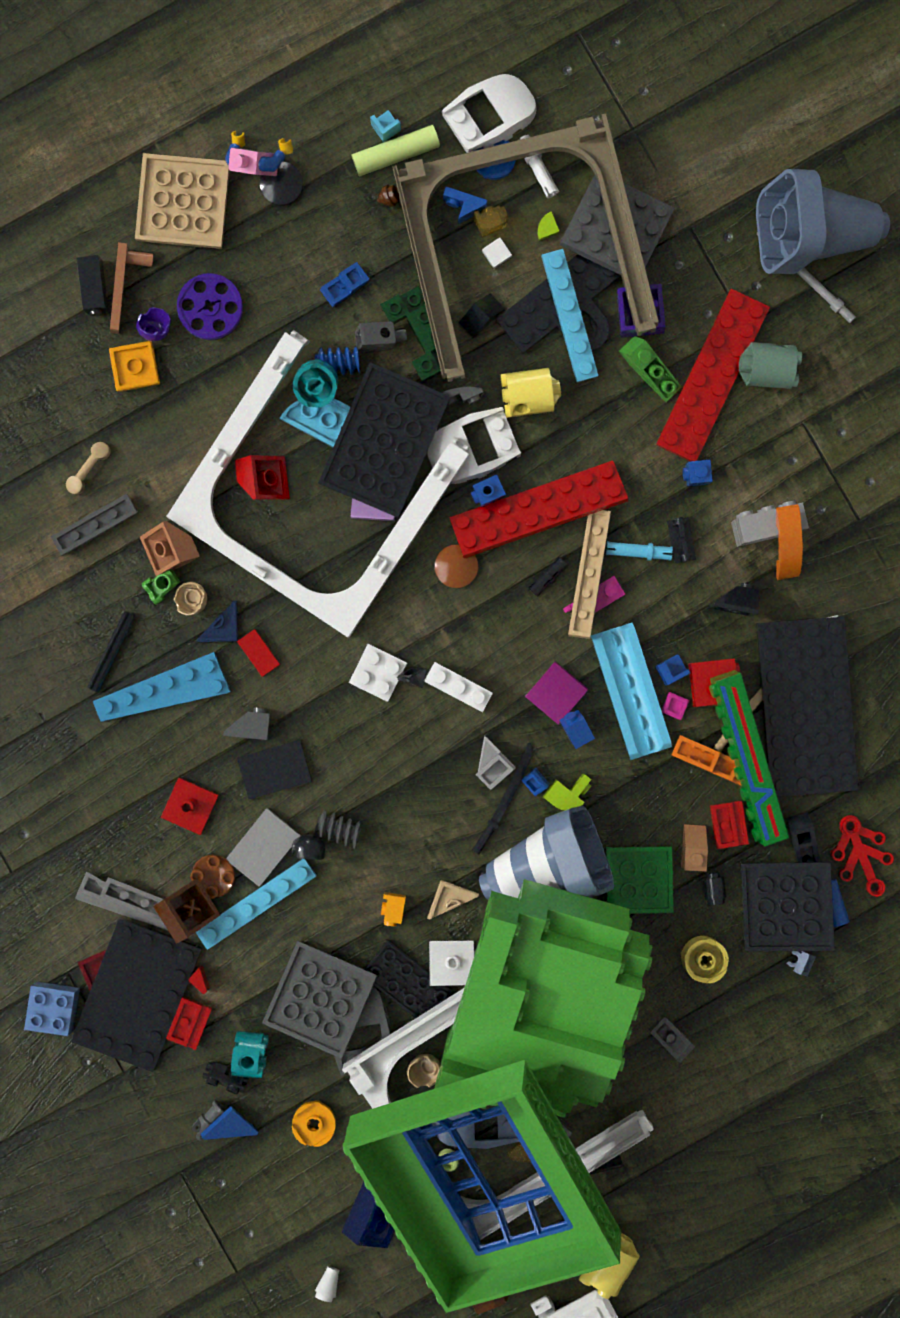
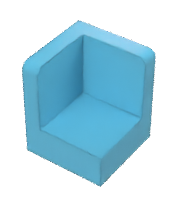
M389 110L378 118L375 115L370 117L371 126L383 143L401 131L400 121L398 119L395 120Z

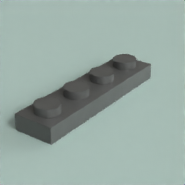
M125 494L54 534L51 538L61 556H65L139 513L129 495Z

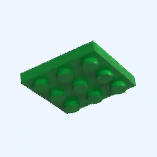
M671 846L606 847V857L614 879V889L607 892V903L629 908V914L673 913Z

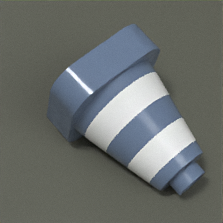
M579 806L546 817L544 827L486 865V873L479 876L480 887L485 898L489 900L491 891L518 898L524 879L590 898L613 890V874L594 821L588 810L584 806Z

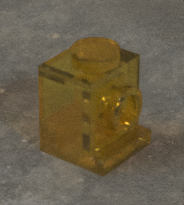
M500 205L495 208L494 206H489L482 210L481 214H479L478 210L474 212V220L482 238L505 228L506 220L509 219L504 206L500 207Z

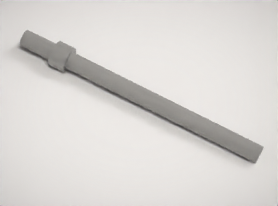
M805 268L797 272L831 305L830 308L835 313L841 314L849 323L853 321L856 316L844 306L845 303L840 298L837 299Z

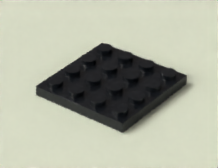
M831 861L741 863L745 951H835Z

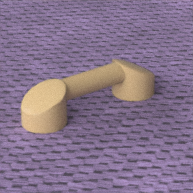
M97 442L93 444L91 455L75 476L67 479L66 488L71 494H81L85 489L83 479L98 459L105 460L110 456L111 450L106 443Z

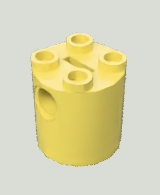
M549 368L501 374L502 387H506V389H502L503 402L508 403V405H504L506 418L554 412V406L561 397L559 380L554 379L550 375Z
M621 1233L620 1264L582 1274L579 1280L587 1286L592 1285L598 1289V1294L605 1299H609L611 1296H618L623 1283L629 1277L640 1257L633 1241Z

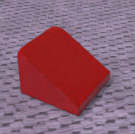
M201 965L188 980L202 994H205L210 987L203 965Z

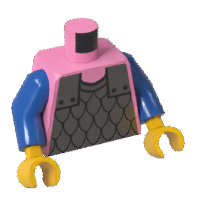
M233 131L231 133L232 144L226 153L225 161L229 165L230 171L277 176V169L285 159V155L293 152L291 139L288 142H285L284 138L278 141L280 150H277L275 153L241 148L245 146L244 132L242 135L236 136V131Z

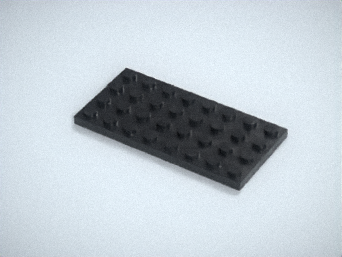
M845 616L756 623L766 756L777 797L858 790Z

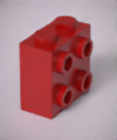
M735 658L688 664L689 671L691 672L689 675L693 707L717 705L716 698H713L710 693L709 685H712L710 678L733 670L740 672L739 663H735Z

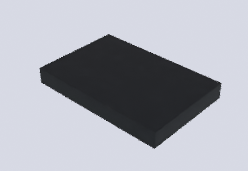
M301 740L237 758L248 799L312 782Z

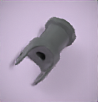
M217 1100L212 1103L213 1106L205 1114H202L192 1126V1130L198 1132L196 1138L199 1141L204 1140L200 1137L201 1133L227 1110Z

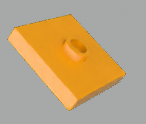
M152 341L109 348L117 392L160 385Z

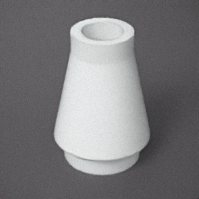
M327 1266L323 1277L315 1289L316 1298L326 1302H332L333 1298H336L340 1270Z

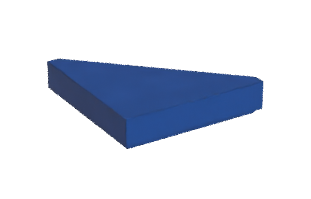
M230 1106L201 1133V1136L204 1140L252 1136L257 1135L259 1132L257 1128Z

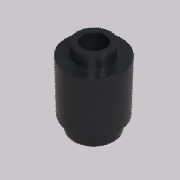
M719 872L706 873V877L702 878L704 897L707 900V904H724L727 897L724 876H720Z

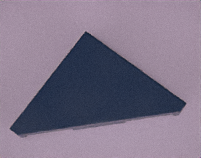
M233 601L209 628L197 638V642L238 641V601Z

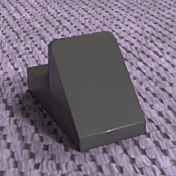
M666 1017L650 1032L680 1063L695 1048L689 1039Z

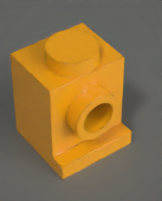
M384 892L383 899H387V902L382 903L381 915H385L384 925L396 927L397 923H402L406 895Z

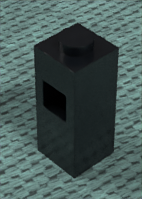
M99 255L77 257L83 310L90 314V316H101L103 312L109 311L103 260Z

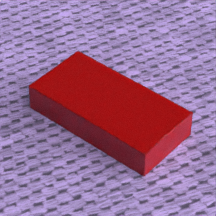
M256 629L237 641L262 677L280 665Z

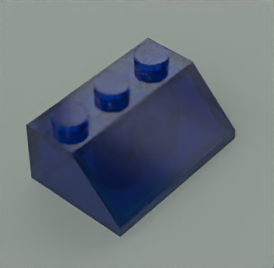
M363 1181L349 1216L346 1219L342 1233L358 1246L388 1248L395 1230L391 1223L387 1222L381 1207L377 1206L374 1196L365 1187Z

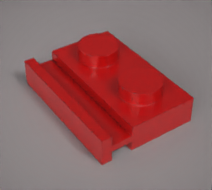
M742 801L710 805L716 849L749 844Z
M182 997L166 1039L196 1050L212 1007H207L202 1003Z

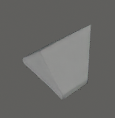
M484 735L476 776L491 790L516 767Z

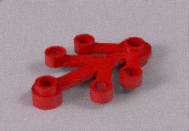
M847 815L839 823L842 835L837 847L833 848L830 853L833 860L842 861L845 858L844 850L851 839L853 848L845 867L839 871V878L846 882L852 880L853 870L859 859L868 881L866 883L867 892L875 897L881 896L885 892V884L883 881L876 879L867 855L878 859L884 865H891L894 857L889 852H881L863 844L859 835L871 839L876 845H882L886 837L882 832H874L862 827L857 817ZM848 822L853 823L851 830H848L846 827ZM877 834H880L882 837L880 842L875 841ZM837 850L841 852L840 858H835L834 856ZM888 854L890 859L888 862H884L883 857ZM844 871L849 872V877L846 879L843 878ZM873 883H877L878 888L875 891H872L871 885Z

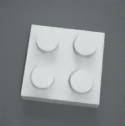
M367 644L349 683L388 702L399 681L397 677L403 673L407 663Z

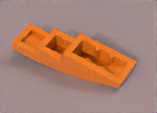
M681 735L679 736L672 756L741 786L740 780L738 781L734 774V768H736L734 760H731L729 756Z

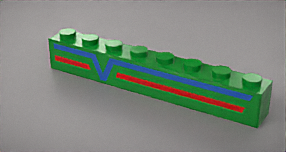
M733 670L710 678L712 685H709L710 693L713 698H716L718 705L715 706L716 713L719 719L722 718L724 725L721 727L724 738L728 739L730 745L727 748L731 760L735 762V777L741 782L740 794L747 803L746 814L754 826L752 835L755 841H758L764 847L788 839L789 836L740 672Z

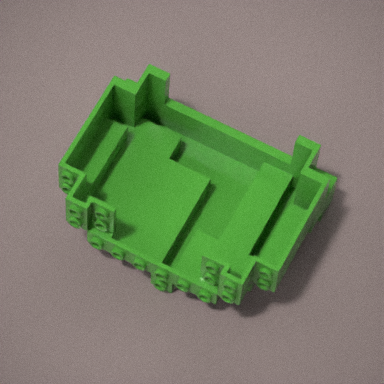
M526 879L523 880L518 898L491 891L485 910L482 933L454 1024L449 1027L435 1088L526 1060L557 1116L565 1118L566 1113H570L573 1105L576 1106L578 1102L597 1107L598 1102L603 1103L605 1094L609 1095L611 1092L612 1081L610 1080H615L618 1071L622 1072L625 1063V1058H623L625 1051L624 1041L630 1038L632 1031L631 1021H636L639 1007H637L638 1001L642 1002L645 995V988H642V978L645 970L649 971L652 963V957H650L652 945L649 944V935L630 930L632 925V918H629L630 909ZM498 1103L491 1104V1106H499Z

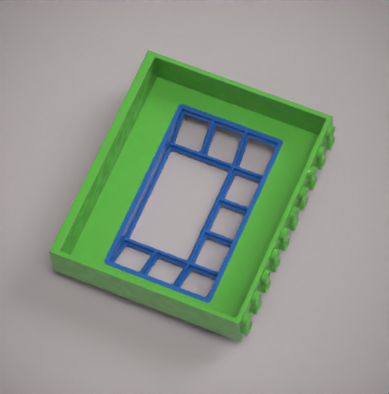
M526 1060L350 1116L343 1143V1151L353 1162L355 1171L363 1178L365 1187L371 1191L377 1206L381 1207L387 1222L391 1223L397 1238L404 1244L407 1254L414 1260L418 1272L422 1273L428 1288L432 1289L438 1304L442 1305L446 1313L620 1264L621 1229ZM494 1103H498L499 1105L486 1110L479 1109L481 1107L491 1105ZM465 1112H469L471 1114L455 1120L448 1119L449 1117H453ZM504 1114L545 1186L499 1200L462 1140L457 1128ZM430 1123H439V1125L429 1127L423 1130L419 1128ZM449 1132L459 1150L436 1156L426 1138ZM464 1158L474 1177L453 1183L442 1165ZM480 1185L490 1203L467 1208L458 1191ZM551 1195L565 1221L542 1227L533 1199ZM525 1202L534 1230L512 1236L503 1208ZM495 1211L504 1239L481 1244L473 1217Z

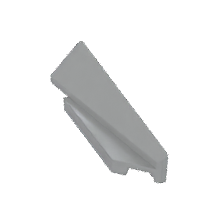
M86 872L75 899L168 930L153 907L162 901V898L109 877L104 882Z

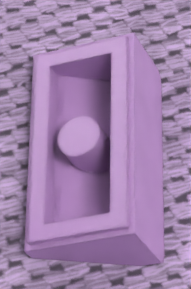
M352 498L351 519L395 521L394 516Z

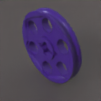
M206 273L195 276L182 287L177 299V313L183 326L192 335L205 340H216L229 335L238 326L243 313V303L239 291L230 280L218 274ZM198 282L206 284V290L203 293L195 291V285ZM221 283L228 286V291L225 294H218L216 292L217 286ZM186 300L194 302V308L190 311H186L182 307ZM207 302L216 304L213 306V311L205 310ZM229 303L237 304V311L233 314L226 312L225 308ZM196 319H201L204 322V326L200 330L192 328V323ZM219 320L225 322V329L221 332H217L213 328L214 323Z

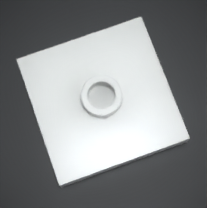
M429 941L430 986L466 985L474 959V941Z

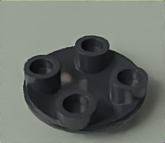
M282 162L277 169V176L261 175L260 177L261 192L271 203L290 205L298 198L302 191V176L299 170L290 163Z

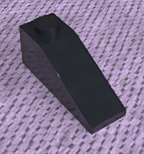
M808 813L786 818L796 862H820L814 827Z

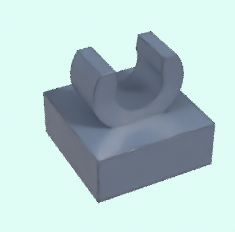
M792 951V954L798 957V961L796 963L788 961L787 964L794 968V972L808 977L816 956L803 951Z

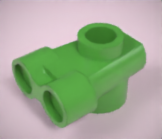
M170 569L163 574L157 575L154 579L148 578L142 582V586L149 594L151 601L157 605L165 599L164 595L180 583V580L175 572Z

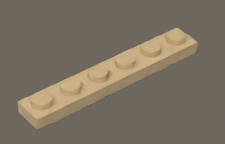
M602 510L588 515L568 633L572 637L591 638L611 511Z

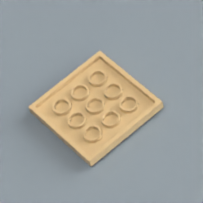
M143 153L135 240L139 242L222 249L230 173L229 165L226 161Z

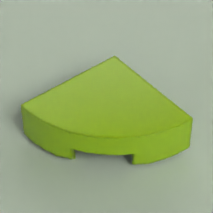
M552 211L547 213L539 223L537 232L539 241L559 234Z

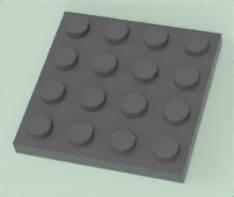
M594 175L560 242V246L621 275L596 175ZM624 183L644 266L646 267L673 213L674 207Z
M297 941L262 1024L343 1059L378 975Z

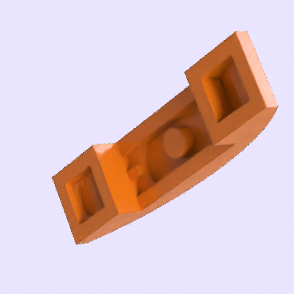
M798 504L776 508L779 560L776 561L777 580L799 577L801 572L803 555L800 508Z

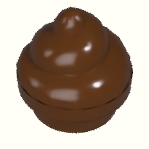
M395 185L383 186L377 201L385 206H395L397 202H400L397 187Z

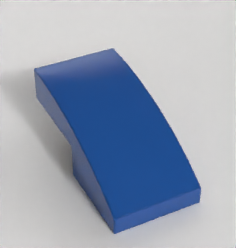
M356 262L340 272L338 277L322 286L320 291L333 308L360 289L370 279Z

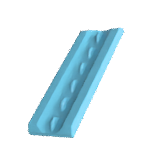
M633 623L591 635L630 760L672 747Z

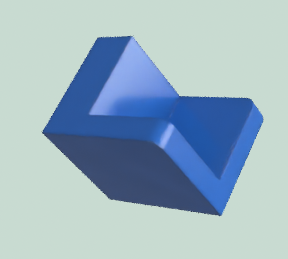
M675 655L655 666L665 685H669L691 673L689 669H686L679 655Z

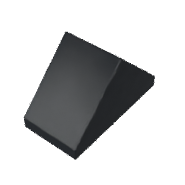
M490 293L475 302L459 321V324L474 339L505 308Z

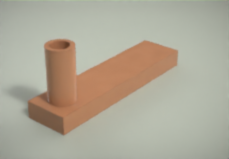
M118 242L110 333L119 334L126 264L152 267L153 263L152 253L129 251L127 243Z

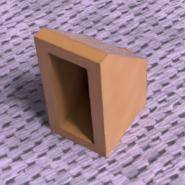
M684 824L681 868L690 871L707 872L708 845L706 826Z

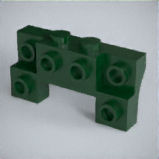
M419 286L402 295L398 294L380 304L389 322L391 321L396 324L406 318L425 355L412 361V365L416 369L421 382L423 383L440 374L441 369L423 293Z

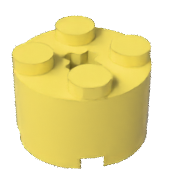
M709 936L692 938L686 943L681 952V961L685 971L698 982H717L727 971L729 962L727 951L718 941ZM704 955L707 957L708 960L706 964L704 962H701L702 956Z

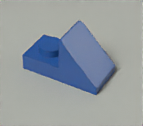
M449 187L445 188L443 201L453 208L462 207L458 218L459 224L486 210V199Z

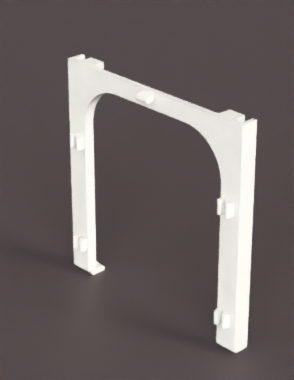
M293 330L290 335L286 332L284 333L166 517L346 637H350L469 456L467 451L470 447L456 437L452 439L362 577L353 586L332 594L319 593L306 588L227 535L218 524L213 510V493L220 476L304 346H307L310 342L307 338Z
M464 988L343 1064V1072L349 1073V1081L359 1095H364L372 1109L391 1103L387 1082L395 1063L412 1049L454 1024ZM643 1110L635 1111L577 1147L576 1151L590 1173L650 1136V1132L654 1128ZM535 1173L505 1193L497 1196V1199L507 1198L545 1185L539 1174ZM551 1195L533 1199L534 1205L540 1204L551 1197ZM461 1196L467 1208L490 1203L489 1199L474 1200ZM525 1202L503 1208L507 1223L528 1211ZM495 1211L473 1217L480 1240L501 1228Z

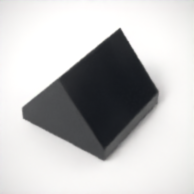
M412 666L398 675L397 679L409 686L423 688L426 670Z

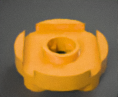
M319 1100L306 1102L296 1110L292 1120V1131L295 1138L301 1144L313 1147L326 1144L332 1138L336 1128V1118L333 1111ZM310 1119L319 1121L318 1129L308 1126Z

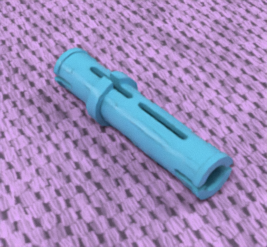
M607 541L606 547L615 549H606V555L647 558V560H652V558L672 560L671 554H665L672 553L673 547L653 546V543L640 545Z

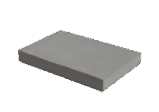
M266 808L226 859L260 887L292 847L293 841L301 835Z

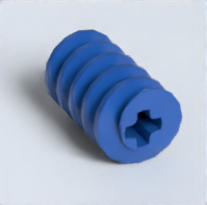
M337 347L335 354H333L331 348H328L326 354H324L322 348H319L318 354H315V359L327 362L334 368L336 374L338 369H340L342 375L346 374L347 369H349L351 375H354L356 369L360 374V357L357 347H354L353 353H350L348 347L345 348L344 353H341L340 348Z

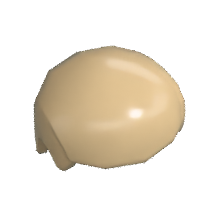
M195 582L183 583L177 589L174 597V602L178 608L177 611L189 616L196 615L204 610L207 604V594L204 588Z
M431 1054L416 1056L410 1062L407 1070L409 1082L416 1088L420 1086H428L430 1088L436 1083L441 1066L440 1061Z

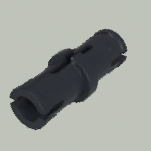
M558 556L546 570L543 569L540 572L541 575L528 588L539 597L550 584L556 581L555 579L568 567L567 563Z

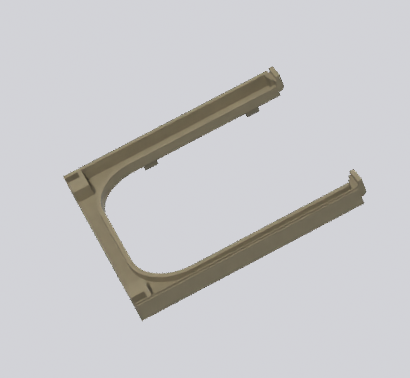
M602 114L601 120L594 121L593 117L577 120L574 127L424 164L422 159L405 163L406 168L400 170L397 169V165L393 167L443 379L447 378L448 382L459 377L463 379L465 378V373L428 224L427 213L431 197L444 181L455 175L546 152L561 151L573 154L584 160L594 171L599 183L637 336L642 335L644 332L650 331L652 333L656 331L659 321L606 114Z

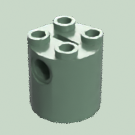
M750 342L749 346L740 356L739 372L746 386L791 389L798 386L799 374H796L797 365H800L802 361V352H798L796 345Z

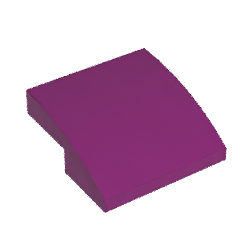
M555 661L525 697L559 725V720L572 710L587 692L588 688Z

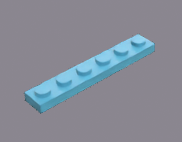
M560 249L542 254V261L576 382L598 377L564 250Z
M302 859L220 914L219 917L198 930L196 934L208 950L317 875L307 860Z

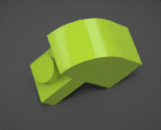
M582 774L570 790L555 780L542 797L561 810L582 806L585 802L578 796L580 794L585 795L590 789L591 785L589 782L591 779Z

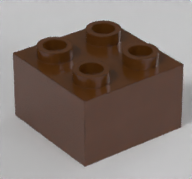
M197 878L153 906L176 944L190 937L220 916V913Z

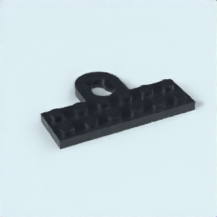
M577 254L567 264L580 311L586 313L591 321L593 334L588 337L593 352L601 348L606 342L609 334V324L592 299L622 275ZM548 279L496 319V322L522 354L555 328L563 335Z

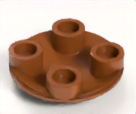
M450 545L438 554L435 561V572L438 579L446 586L461 588L470 584L476 577L478 561L475 555L463 558L459 545Z
M215 854L200 858L195 863L190 875L192 881L196 878L199 880L210 899L218 898L228 893L235 881L233 866L226 858Z

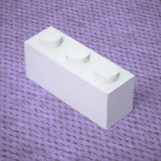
M434 662L424 681L481 712L484 711L493 694Z

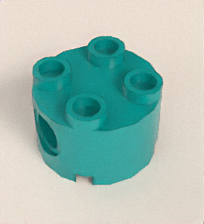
M320 359L310 360L302 364L297 370L293 381V392L296 398L308 407L319 408L329 404L335 397L338 387V376L334 368Z
M237 1031L234 1041L236 1044L233 1047L232 1076L263 1077L267 1061L265 1051L268 1047L269 1035Z

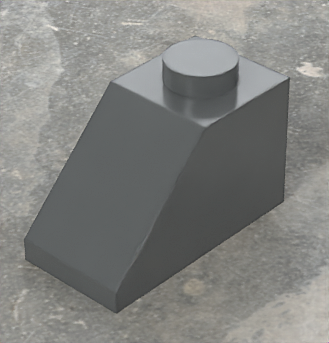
M254 708L253 712L245 713L224 731L223 736L269 740L272 714L267 713V709Z

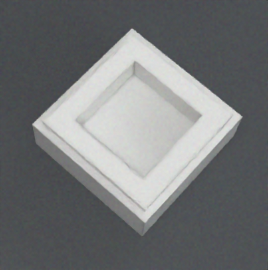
M498 238L482 249L483 254L494 269L512 257V254L501 238Z

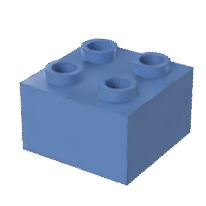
M36 982L31 985L24 1030L69 1036L74 1031L80 988L44 982Z

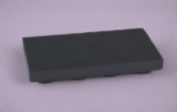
M390 940L384 943L364 969L378 975L374 986L415 1018L455 994L448 986H430V972Z

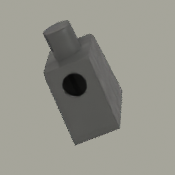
M391 321L359 323L355 331L356 347L359 354L392 350L396 342L407 340L406 329H394V323Z

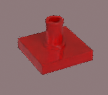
M179 777L161 818L198 835H202L219 795Z

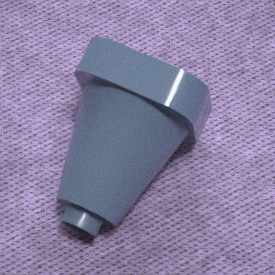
M784 170L763 188L756 205L760 259L764 271L768 274H795L814 260L872 248L878 244L880 239H884L890 229V218L886 212L882 211L879 204L823 187L820 176L815 170Z

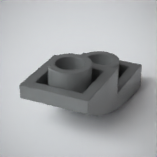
M460 387L441 393L451 397L448 405L458 401L457 397L459 396L463 404L468 402L470 405L481 400L480 396L483 395V390L479 387Z

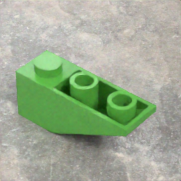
M634 336L619 350L628 364L665 402L682 388L646 340Z

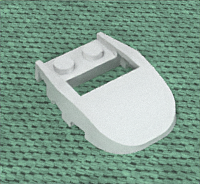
M501 74L467 88L445 107L442 113L466 153H469L478 148L493 147L497 142L502 140L506 142L511 139L516 131L519 129L523 130L532 122L536 115V103L533 95L520 79L512 75ZM482 91L504 122L484 136L463 105L467 99Z
M503 407L471 413L436 431L427 452L432 468L454 437L470 447L462 426L482 418L498 459L478 466L472 450L469 448L467 451L469 456L451 484L463 483L475 478L480 479L487 476L490 472L506 465V462L514 457H520L521 452Z

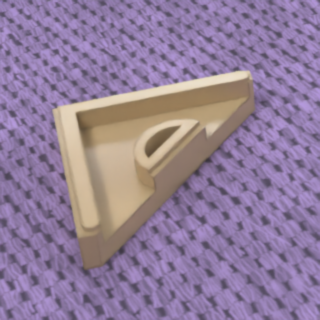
M441 880L427 919H432L477 898L479 893Z

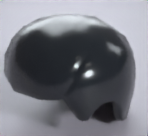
M312 834L302 835L292 843V854L296 851L297 858L308 860H322L325 858V844L319 837Z

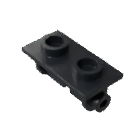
M680 517L667 521L671 547H673L674 563L696 560L689 517Z
M215 1061L213 1063L208 1062L205 1070L209 1071V1073H203V1079H206L205 1082L215 1087L218 1084L227 1087L226 1091L236 1095L239 1092L244 1093L245 1088L242 1087V1084L247 1085L249 1077L232 1076L231 1071L229 1076L225 1075L227 1066Z

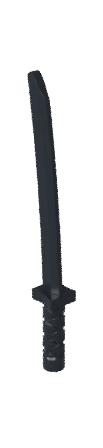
M530 742L527 743L520 763L491 820L487 821V828H485L480 839L472 849L479 855L494 830L499 828L498 824L532 757V745Z

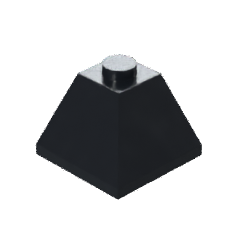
M741 583L740 586L733 587L711 602L708 608L749 617L758 615L759 590L753 589L754 585Z

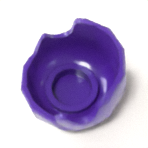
M151 307L146 314L141 313L139 315L136 329L146 340L159 341L168 335L171 318L163 309Z

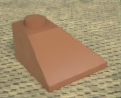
M167 521L160 523L140 536L156 576L170 569L175 570L189 564L200 557L192 537Z

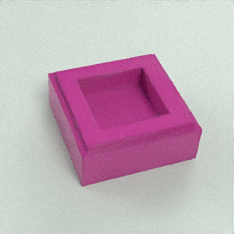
M668 692L661 711L666 715L682 720L690 700Z

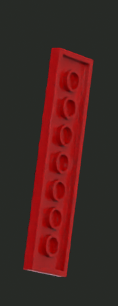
M730 289L656 446L690 462L697 461L739 373L740 356L749 346L750 342H754L770 308L769 306L734 289Z
M610 461L449 518L463 558H467L628 502V496L614 461Z

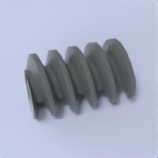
M324 810L318 818L313 835L319 831L320 838H323L327 833L329 841L336 836V843L339 844L344 839L345 846L353 842V849H355L361 832L360 821H357L352 826L351 818L344 823L342 815L338 820H335V813H332L328 818L327 811Z

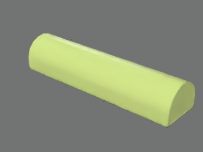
M430 125L351 154L360 177L439 148L440 143L434 126Z

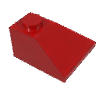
M250 455L235 460L237 482L253 500L290 499L285 456Z

